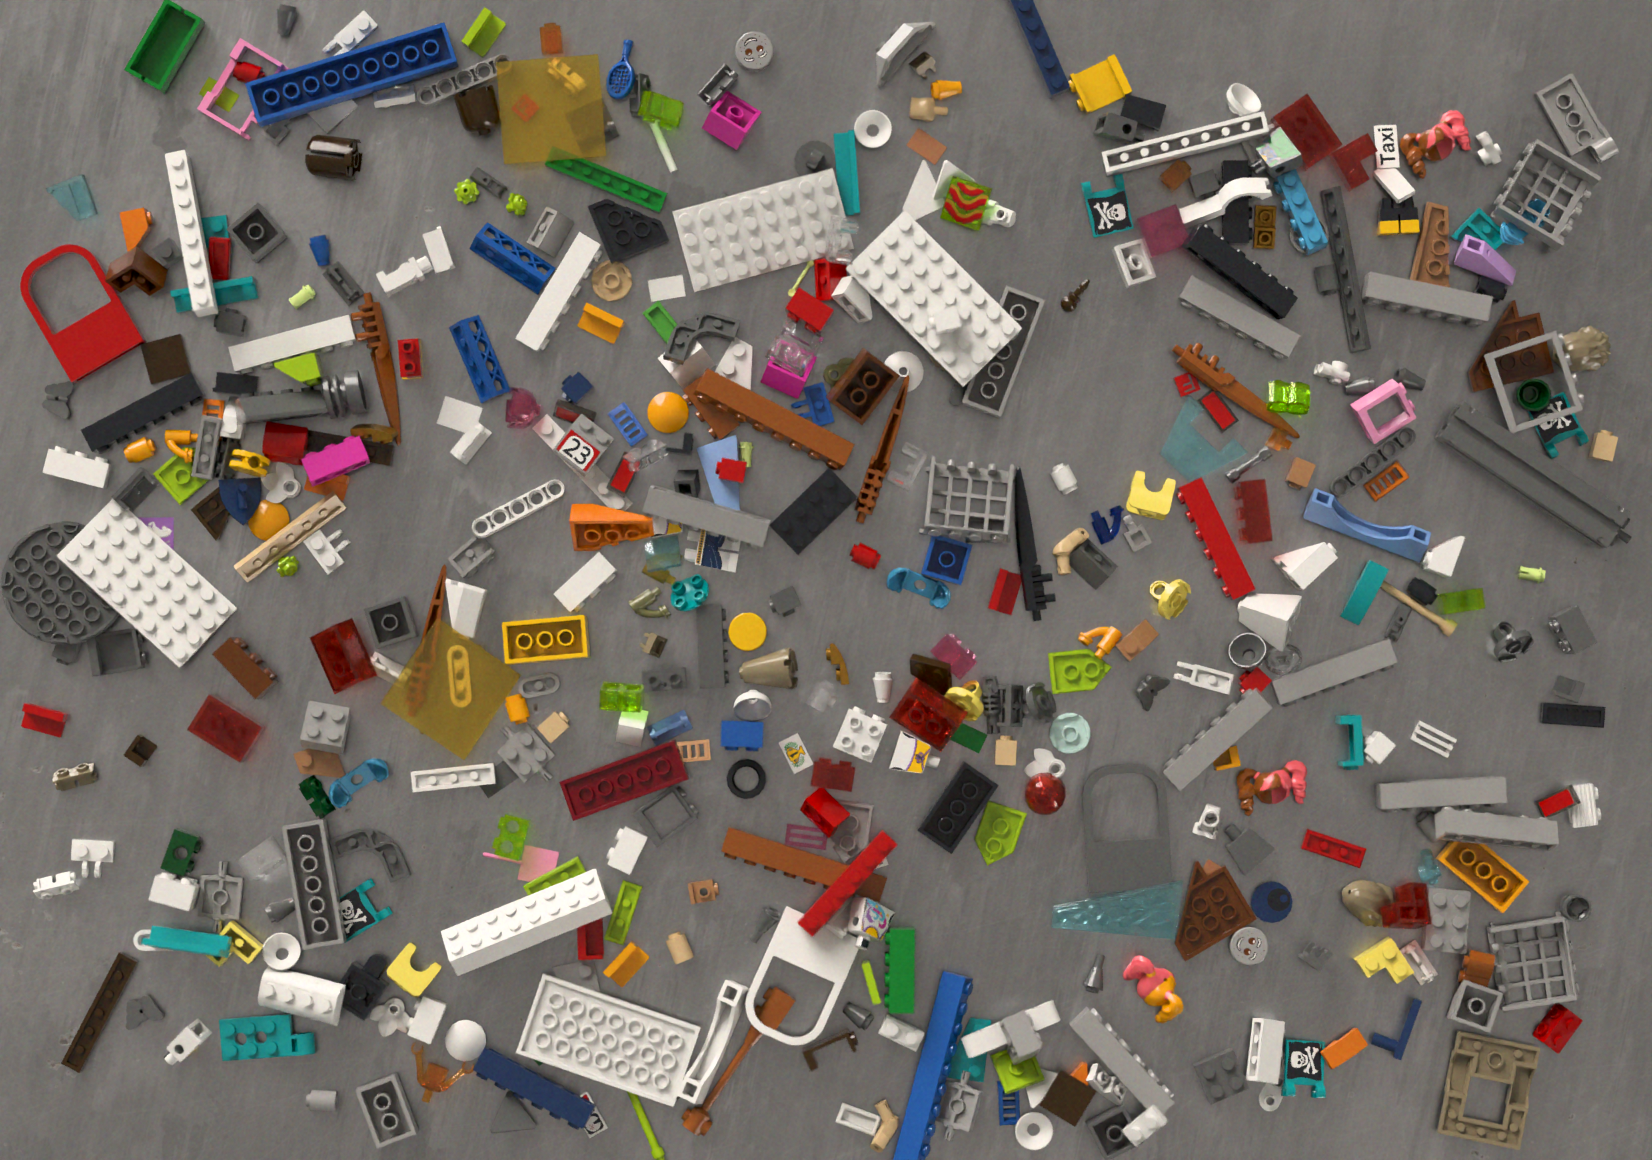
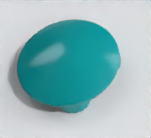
M695 574L682 581L674 582L671 586V603L674 608L680 611H690L699 607L709 594L707 581L701 575Z

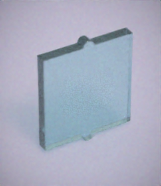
M677 535L666 538L659 537V539L644 542L648 573L659 570L666 571L669 568L682 566Z

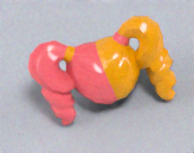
M1144 956L1134 957L1123 972L1124 980L1139 979L1137 983L1138 995L1150 1006H1161V1010L1155 1016L1157 1023L1172 1021L1174 1017L1183 1011L1181 998L1173 994L1176 987L1173 973L1164 968H1154L1152 962Z

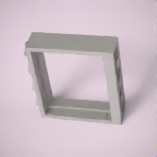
M1553 331L1484 355L1511 433L1583 410L1582 405H1585L1582 392L1577 393L1575 386L1579 385L1576 374H1571L1569 366L1572 365L1569 353L1564 354L1562 346L1566 344L1562 333L1557 334V331ZM1553 339L1575 406L1517 425L1494 358Z

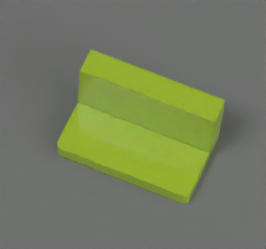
M484 7L461 42L479 56L485 57L506 24Z

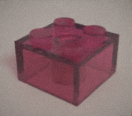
M1176 204L1137 218L1135 221L1150 260L1182 248L1181 245L1188 236Z

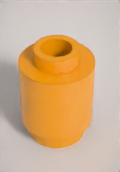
M146 436L127 444V447L123 448L129 463H137L154 456V451L156 450L154 441Z
M521 693L506 697L507 703H505L510 722L515 721L516 725L527 722V717H530L525 697L523 698Z

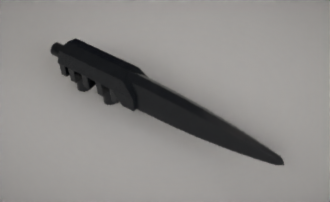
M1019 466L1016 468L1015 528L1025 610L1032 611L1033 621L1042 620L1040 610L1047 609L1046 603L1055 602L1056 598L1055 593L1044 595L1043 582L1053 581L1052 573L1041 574V566L1035 565L1038 560L1026 490Z

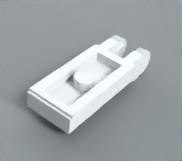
M363 10L323 48V52L325 54L331 52L338 44L343 49L335 55L352 51L378 28V25Z
M1180 661L1177 662V666L1183 669H1191L1192 673L1190 678L1178 673L1174 674L1173 678L1189 682V684L1227 695L1230 694L1235 675L1197 664L1191 665Z

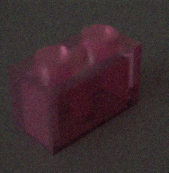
M947 633L930 652L939 661L951 664V672L961 680L977 663L975 660L977 656L969 648L964 650L959 645L962 641L956 635L952 634L950 636Z

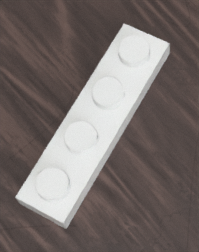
M494 763L411 772L413 792L496 784Z

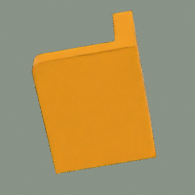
M1236 745L1230 746L1213 761L1215 771L1241 766Z

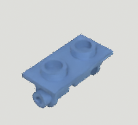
M682 710L648 726L647 729L656 746L693 729L685 710Z

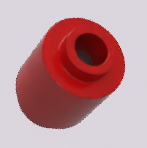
M238 61L234 68L233 77L237 78V81L247 83L264 78L265 72H263V67L245 61Z
M861 542L858 546L854 544L849 554L852 557V562L874 570L881 558V554L877 553V550Z

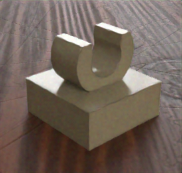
M926 51L909 63L911 68L924 79L928 78L925 74L927 69L930 68L933 72H936L934 66L936 62Z
M652 632L650 634L645 633L644 636L648 637L646 644L640 643L639 646L643 648L642 651L659 658L668 639Z

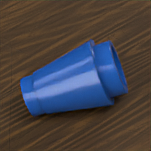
M326 235L311 237L309 246L318 266L330 264L329 239L326 238Z

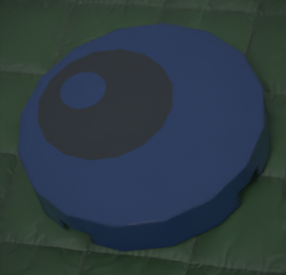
M1273 881L1257 886L1252 893L1250 901L1254 914L1262 921L1269 923L1280 922L1286 918L1291 911L1293 903L1289 890L1282 884Z

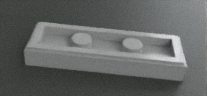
M201 415L192 477L213 479L222 418Z

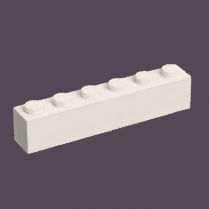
M581 232L578 233L516 336V340L536 352L546 348L549 343L547 337L551 331L554 333L560 324L558 321L561 314L565 315L571 306L568 303L571 297L578 295L581 286H579L583 278L587 279L590 275L592 262H597L603 251L600 250L601 244Z
M345 315L228 348L235 372H241V375L252 373L253 369L261 367V370L271 368L273 363L320 350L321 353L333 351V347L341 345V348L352 346L353 341H356V333L351 316Z

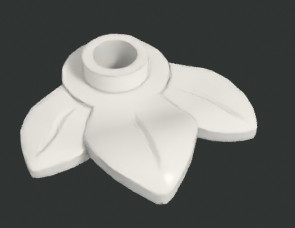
M283 462L277 463L276 473L261 477L263 485L269 490L266 496V500L269 502L281 503L286 498H295L301 491L299 481L294 478L293 469ZM288 485H294L292 492L287 491Z
M1042 748L1034 749L1036 760L1029 763L1024 769V772L1029 777L1038 779L1037 789L1039 790L1052 787L1055 780L1060 779L1066 771L1065 764L1060 759H1055L1051 751ZM1057 765L1059 771L1054 773L1051 771V767Z
M390 998L385 1004L377 1005L372 1009L370 1019L379 1021L378 1029L383 1037L391 1035L396 1029L403 1033L408 1032L406 1026L410 1016L404 1011V1003L399 998ZM396 1006L398 1010L392 1011L390 1007Z

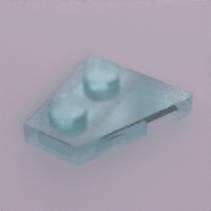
M81 174L46 188L47 192L52 194L59 201L58 203L63 208H66L77 221L98 214L85 175Z

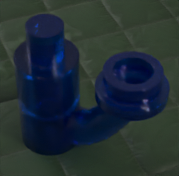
M1121 505L1110 509V516L1114 515L1111 528H1109L1105 517L1101 518L1098 510L1090 513L1094 520L1091 524L1101 545L1114 540L1118 534L1121 524V512L1124 511Z

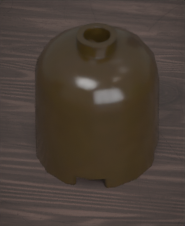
M489 85L487 90L485 86L468 90L466 93L461 94L462 97H460L459 93L453 95L465 130L471 133L478 132L479 136L491 133L490 129L498 125L500 113L493 85Z

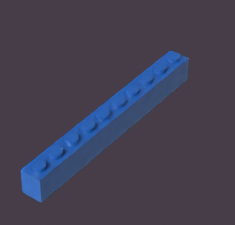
M943 971L893 1160H925L929 1155V1143L936 1130L934 1124L936 1117L941 1111L940 1102L946 1092L945 1083L947 1076L951 1073V1060L957 1050L956 1041L962 1031V1018L968 1009L966 1003L968 996L973 990V978L953 972Z

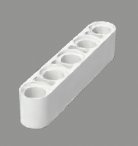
M551 480L477 518L472 524L473 535L479 539L486 538L558 501L564 495V484L559 480ZM557 485L560 487L561 492L558 495H553L550 493L549 488ZM539 495L543 501L536 505L531 502V497ZM516 504L522 505L524 507L523 513H514L512 510L513 506ZM503 514L506 518L505 522L501 524L494 521L495 515ZM480 523L485 524L487 531L478 533L475 529L476 525Z
M1053 1000L1025 1011L1026 1015L1030 1014L1034 1025L1032 1027L1034 1032L1061 1020ZM1000 1021L961 1038L968 1058L1008 1043L999 1025Z

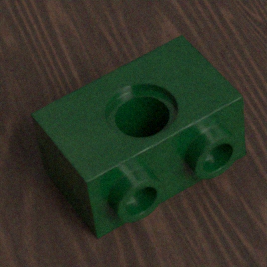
M179 828L174 829L160 869L183 877L187 876L188 873L191 874L195 862L192 861L195 853H199L202 842H200L201 836ZM180 847L187 850V857L185 859L178 856Z

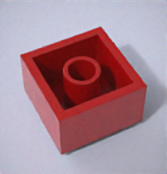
M801 288L797 289L785 308L787 317L795 323L801 321L805 324L804 328L814 335L816 332L821 334L834 314L832 308Z

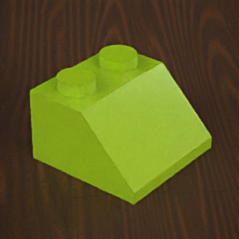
M316 353L274 363L275 368L309 387L321 385L322 378L325 377L320 356Z

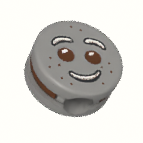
M748 32L740 37L735 47L736 59L739 65L747 71H762L772 62L774 55L771 40L763 33Z
M1245 926L1234 932L1230 937V953L1236 961L1243 965H1256L1263 961L1268 953L1269 944L1267 937L1255 927Z

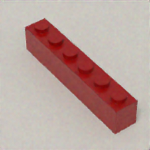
M1202 477L1177 488L1179 493L1176 496L1180 504H1185L1188 510L1185 514L1190 524L1194 523L1197 529L1194 533L1198 541H1203L1206 547L1203 550L1208 561L1212 560L1215 566L1212 570L1217 580L1220 578L1224 586L1221 589L1225 597H1230L1231 600H1234L1255 590L1252 580Z
M881 830L797 923L813 937L898 844Z

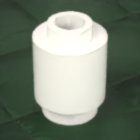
M1060 463L1052 468L1053 472L1050 475L1063 495L1078 488L1077 480L1069 465L1064 466L1063 463Z

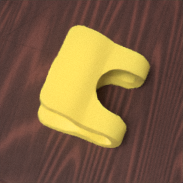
M1137 470L1132 480L1126 510L1129 513L1164 520L1170 511L1176 481L1167 478L1161 491L1151 492L1144 484L1145 472Z
M409 943L388 967L387 976L402 990L409 993L412 997L418 998L439 973L441 966L435 962L423 972L415 971L410 965V959L415 953L416 946Z

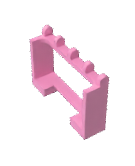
M240 38L229 55L231 60L211 93L207 91L197 109L249 141L251 137L245 132L252 121L258 124L253 110L240 130L210 112L233 74L236 63L241 61L245 52L249 49L276 65L278 68L274 74L290 69Z

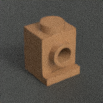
M713 879L688 883L691 904L716 900V895H719L718 883H713ZM706 888L708 890L707 895H701L700 889Z

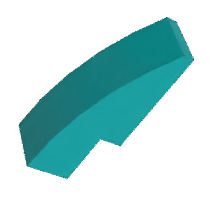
M1369 560L1360 578L1357 580L1340 617L1359 626L1389 569Z

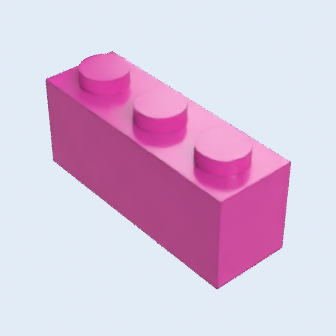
M360 436L347 437L343 440V443L338 445L330 444L324 447L323 451L318 453L310 452L301 459L312 487L370 464Z

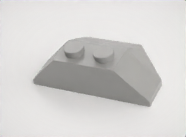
M934 22L904 23L901 27L897 25L890 33L892 37L887 43L883 41L876 48V51H878L876 54L877 86L880 89L936 28Z

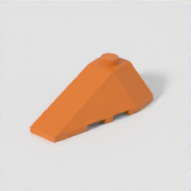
M572 504L569 523L574 551L600 550L601 546L609 544L616 546L621 541H635L654 536L652 517L596 504Z

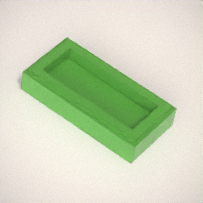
M658 300L642 314L667 344L673 329L678 324Z

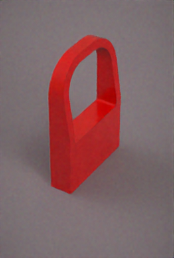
M67 244L58 246L32 261L22 274L20 290L24 302L72 383L76 384L147 341L117 290L105 282L107 273L97 257L81 246ZM71 253L79 254L89 262L111 301L55 334L32 295V278L41 267L58 257Z

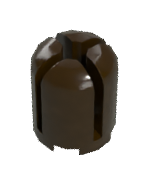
M325 135L313 136L308 142L306 150L313 154L334 157L305 155V164L309 173L315 176L356 180L353 177L356 171L360 172L362 164V153H358L357 144L361 143L359 139Z

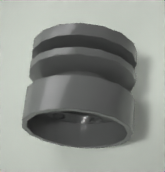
M358 370L344 372V382L342 383L336 374L333 375V384L329 376L322 378L323 400L326 403L331 419L337 418V409H339L341 417H345L346 407L350 408L352 415L367 412L364 387Z

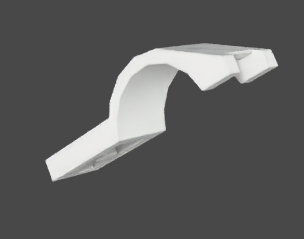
M1240 178L1232 180L1221 188L1218 195L1181 208L1180 214L1183 226L1187 229L1225 214L1227 205L1241 196H1256L1262 200L1273 196L1271 190L1266 188V185L1270 184L1268 178Z

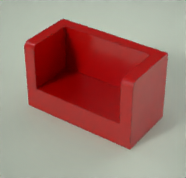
M603 917L577 927L578 960L604 959Z

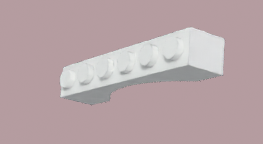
M725 980L717 998L716 1010L707 1038L695 1062L685 1075L677 1096L694 1104L704 1103L744 1008L746 996L750 988L735 981Z

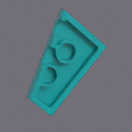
M970 1017L961 1038L990 1026L991 1020ZM960 1038L956 1053L952 1056L951 1073L947 1078L961 1079L962 1071L964 1070L971 1072L969 1081L984 1082L987 1052L968 1058Z

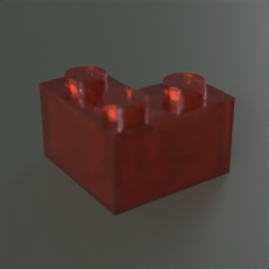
M1368 133L1328 156L1348 192L1370 180L1361 161L1374 155L1378 150Z
M819 757V761L814 760L810 786L852 792L856 768L852 766V762L840 760L839 764L831 763L832 759Z
M1409 882L1396 887V902L1381 907L1383 928L1418 929L1432 924L1427 883Z

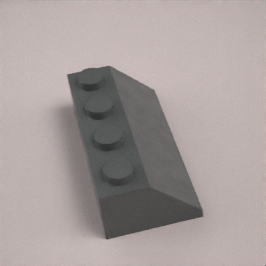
M313 387L301 388V392L285 389L281 390V394H273V391L261 392V396L254 397L252 393L241 394L240 398L234 400L237 425L318 417L328 412L321 391L314 390Z

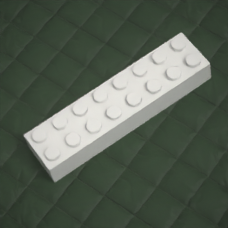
M593 869L445 929L441 933L449 962L457 976L612 914V910L603 883L596 869Z

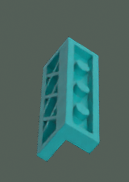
M848 130L847 133L833 134L837 186L845 216L860 215L855 134L854 130Z
M253 276L213 283L217 306L259 299L256 278ZM189 287L170 291L171 297L174 298L176 313L193 311Z
M152 926L150 939L143 938L142 944L154 948L228 958L232 937Z

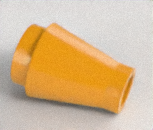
M936 80L931 82L930 85L933 99L941 100L962 93L960 81Z

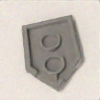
M835 799L850 813V816L838 826L835 834L827 838V841L845 864L863 851L869 844L874 805Z

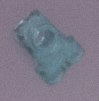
M1424 849L1420 851L1424 863L1423 866L1418 867L1421 883L1428 881L1430 885L1439 883L1438 877L1441 876L1439 864L1434 865L1435 861L1432 850Z

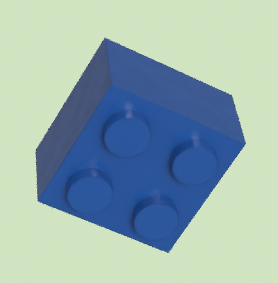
M931 536L921 574L961 585L973 545L943 536Z
M721 721V746H725V750L737 751L738 747H746V751H759V748H763L764 722Z

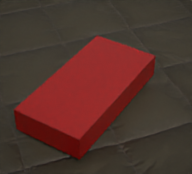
M209 238V264L212 279L230 280L231 238Z

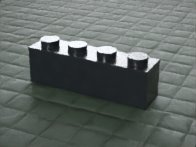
M1248 160L1222 161L1221 188L1235 179L1252 178V169L1248 166ZM1250 195L1241 196L1231 201L1225 209V214L1222 215V237L1230 242L1229 245H1248L1249 240L1253 238V230L1249 228V219H1252V207H1249V199H1252Z

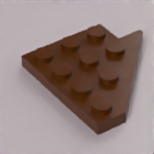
M1515 300L1509 303L1468 371L1472 393L1495 387L1484 357L1485 354L1545 335L1540 312L1519 317ZM1547 341L1494 358L1503 385L1554 373Z
M1197 860L1194 863L1174 942L1185 962L1257 919L1225 865L1206 875L1199 861Z

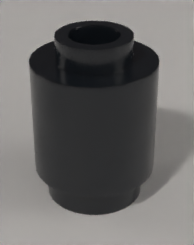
M1414 577L1406 588L1409 596L1424 606L1427 604L1432 605L1438 596L1435 593L1437 589L1421 578L1417 579Z

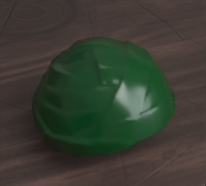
M1528 379L1517 390V401L1527 411L1536 412L1543 410L1550 403L1551 390L1548 384L1540 379Z

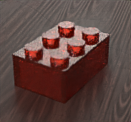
M1308 93L1271 119L1275 128L1281 127L1301 153L1302 167L1305 171L1343 145Z
M1265 479L1236 483V487L1233 488L1234 500H1238L1239 506L1236 508L1237 521L1240 520L1241 528L1238 529L1239 541H1243V545L1273 541Z
M352 618L335 624L310 637L334 695L377 676Z
M915 678L889 718L942 752L968 712L918 678Z
M209 694L187 730L239 763H242L247 758L265 726L214 694Z

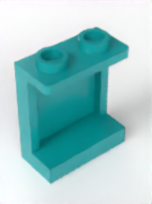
M1361 715L1335 716V724H1348L1350 756L1348 761H1338V765L1343 766L1344 770H1359L1358 766L1364 765Z

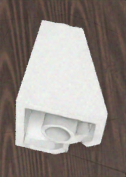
M1323 542L1275 556L1271 560L1299 591L1304 590L1338 557L1335 555L1337 553L1336 549L1330 543L1326 544Z
M446 578L445 584L452 631L458 633L457 638L469 641V637L475 638L488 590Z
M1248 593L1245 599L1240 600L1237 612H1240L1239 622L1273 647L1283 652L1293 633L1291 630L1293 629L1295 619H1298L1302 596Z

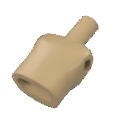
M911 97L909 119L932 122L935 114L946 116L948 114V107L936 106L933 98Z

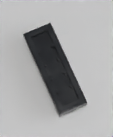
M1542 703L1541 723L1604 728L1606 707Z

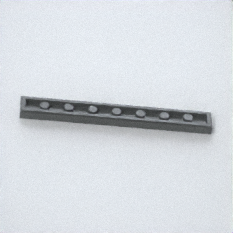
M1341 186L1322 190L1321 195L1334 264L1337 270L1351 353L1371 349Z

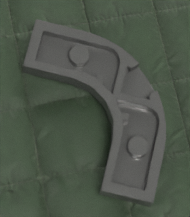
M716 313L695 314V317L685 321L682 320L673 329L669 337L663 359L683 365L690 344L700 336L711 335L734 341L740 320Z
M359 829L329 840L336 859L363 850L377 855L383 863L390 883L410 875L399 847L391 838L381 832Z

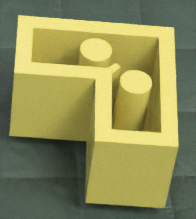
M234 920L230 921L219 934L232 937L228 958L234 952L247 964H250L263 950V944ZM205 955L218 967L228 960V958Z
M1389 936L1353 958L1367 978L1384 968L1392 981L1398 984L1414 973L1393 939Z

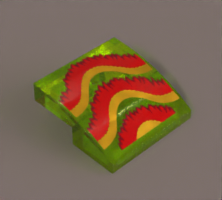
M953 176L940 218L979 231L982 226L985 210L989 204L992 188Z

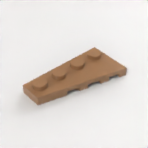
M1431 202L1426 203L1410 280L1450 288L1448 206Z

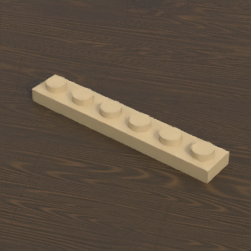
M332 491L235 564L234 568L248 583L346 509L345 504Z

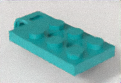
M291 1014L219 1020L222 1061L299 1056L316 1053L314 1032L293 1034ZM259 1031L264 1032L267 1036L264 1043L259 1042L257 1039ZM239 1033L246 1035L247 1040L245 1044L238 1042L237 1036Z

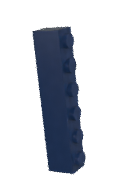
M1008 0L1049 98L1051 99L1068 92L1070 85L1034 1Z
M488 1046L483 1049L473 1068L477 1072L476 1076L486 1081L488 1078L493 1080L496 1087L502 1090L507 1088L513 1091L512 1095L518 1099L524 1100L526 1098L532 1101L531 1105L539 1110L545 1108L550 1111V1116L558 1120L561 1118L567 1120V1124L577 1130L579 1127L585 1128L596 1107V1104Z

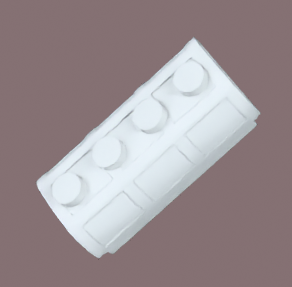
M268 966L262 975L258 1003L263 1007L338 1026L346 985L290 970H275Z

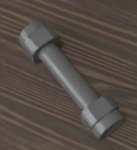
M1266 445L1258 450V454L1236 469L1232 468L1225 473L1231 484L1240 479V475L1253 466L1273 456Z

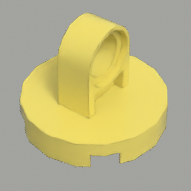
M1181 579L1175 580L1170 584L1164 581H1156L1150 587L1152 597L1158 602V613L1170 620L1171 616L1176 618L1184 610L1189 601L1186 599L1187 592L1191 594L1190 585ZM1158 588H1165L1164 592L1161 595L1155 594V591Z
M975 680L965 683L962 688L952 687L948 689L943 698L947 709L951 713L955 711L960 714L958 718L962 720L976 721L984 710L983 704L979 700L982 695V689Z

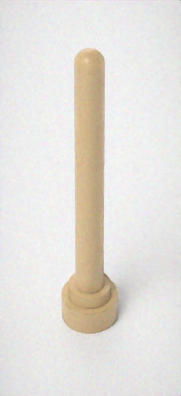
M1383 581L1380 586L1381 589L1440 626L1439 629L1446 636L1450 637L1458 625L1452 619L1448 620L1446 618L1444 620L1386 581Z

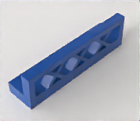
M488 222L475 236L469 248L537 295L542 291L546 281L556 269ZM486 231H488L491 234H493L495 238H489L484 234ZM502 244H508L512 247V250L505 249ZM520 256H526L530 262L520 259ZM537 267H542L548 272L544 275L537 270Z
M479 315L460 320L450 326L449 329L480 402L484 403L496 396L510 392L509 385ZM468 323H475L476 333L471 331ZM478 341L483 343L485 347L484 352L479 350ZM486 360L492 363V371L487 369ZM494 380L500 382L502 390H496Z

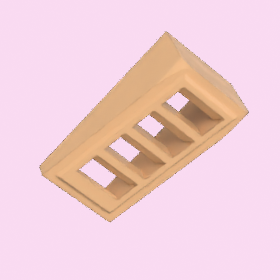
M709 739L677 742L683 762L711 760ZM699 744L704 745V756L701 757ZM687 745L688 758L683 756V746ZM691 745H695L696 757H692Z

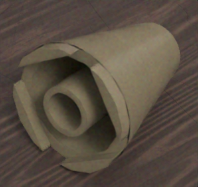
M785 648L743 662L742 667L739 668L740 678L744 679L745 683L796 689L798 677L794 678L795 671H798L795 652L791 650L792 648Z

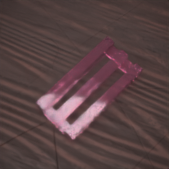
M787 824L785 845L826 850L827 836L823 834V837L790 833L791 829L823 833L819 828ZM794 837L823 842L822 845L789 841V839Z

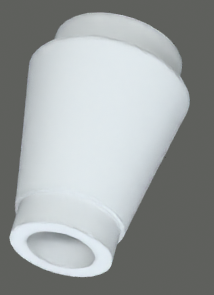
M876 672L873 678L877 702L879 703L889 702L894 679L891 672Z

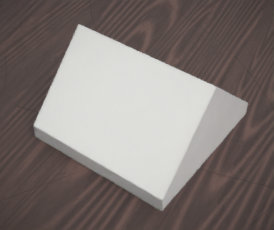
M1142 239L1113 247L1112 253L1126 289L1156 277Z
M696 339L690 344L683 365L664 360L663 355L658 358L682 389L702 376L707 368L711 370L716 366Z

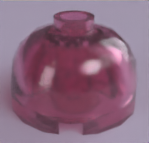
M511 387L509 394H512L511 400L507 399L505 420L510 423L507 425V428H526L533 423L535 416H539L540 404H537L535 396L529 390Z

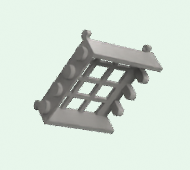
M1537 139L1532 144L1529 143L1523 151L1525 155L1523 161L1519 160L1515 165L1513 171L1516 173L1513 178L1509 177L1503 187L1506 191L1503 195L1499 194L1495 200L1494 205L1496 208L1490 217L1494 219L1496 215L1501 216L1548 244L1549 248L1547 251L1551 253L1553 249L1558 251L1564 245V238L1570 233L1573 222L1582 212L1581 208L1591 196L1593 187L1600 181L1601 177ZM1535 152L1548 159L1542 171L1529 164ZM1552 162L1565 169L1559 181L1545 174ZM1526 168L1539 175L1533 187L1519 180ZM1569 172L1582 179L1576 191L1562 184ZM1543 178L1556 185L1550 197L1536 190ZM1516 184L1530 191L1524 203L1510 196ZM1559 188L1572 195L1567 207L1553 200ZM1533 194L1546 201L1541 213L1527 206ZM1507 200L1520 207L1518 213L1504 206ZM1550 204L1563 211L1558 223L1544 216ZM1524 210L1537 217L1535 223L1521 216ZM1541 220L1554 227L1551 234L1539 227Z
M931 456L930 467H926L925 470L926 473H929L924 529L920 528L919 534H928L930 536L949 535V537L955 539L968 537L974 541L987 539L994 543L1002 542L1009 544L1011 538H1007L1012 485L1015 482V476H1013L1014 465L1010 464L1009 471L997 470L996 464H989L988 469L976 468L975 462H968V467L956 466L955 460L950 459L947 461V464L935 463L936 456ZM934 477L949 478L948 490H932ZM953 479L968 480L967 493L952 492ZM972 481L988 482L987 495L971 494ZM992 483L1007 484L1006 498L991 496ZM932 495L947 496L946 510L931 508ZM951 497L966 498L965 512L950 510ZM971 499L986 500L985 514L970 512ZM990 501L1005 502V516L989 514ZM930 513L945 514L944 525L929 524ZM949 515L965 517L964 527L948 526ZM969 517L984 519L983 530L968 528ZM989 519L1004 521L1003 532L988 530Z
M1555 912V917L1499 926H1495L1494 922L1489 923L1490 927H1487L1490 952L1492 955H1495L1493 971L1496 991L1503 993L1499 1005L1500 1010L1506 1013L1508 1010L1567 1001L1572 1003L1574 1000H1577L1579 986L1577 982H1574L1573 974H1576V967L1574 961L1571 962L1570 953H1573V947L1567 937L1570 928L1568 920L1560 916V912ZM1555 923L1557 936L1542 939L1540 925ZM1536 926L1538 939L1523 942L1521 928ZM1516 929L1518 942L1503 945L1501 931ZM1558 941L1560 956L1545 958L1543 943ZM1539 944L1541 959L1526 961L1524 946ZM1519 947L1521 962L1506 964L1504 949ZM1561 960L1563 976L1549 978L1546 963ZM1542 963L1544 978L1529 981L1527 965ZM1522 966L1524 981L1509 983L1507 968ZM1564 980L1566 995L1551 997L1549 982ZM1545 983L1547 998L1532 1000L1530 985ZM1525 986L1527 1001L1512 1003L1510 988Z

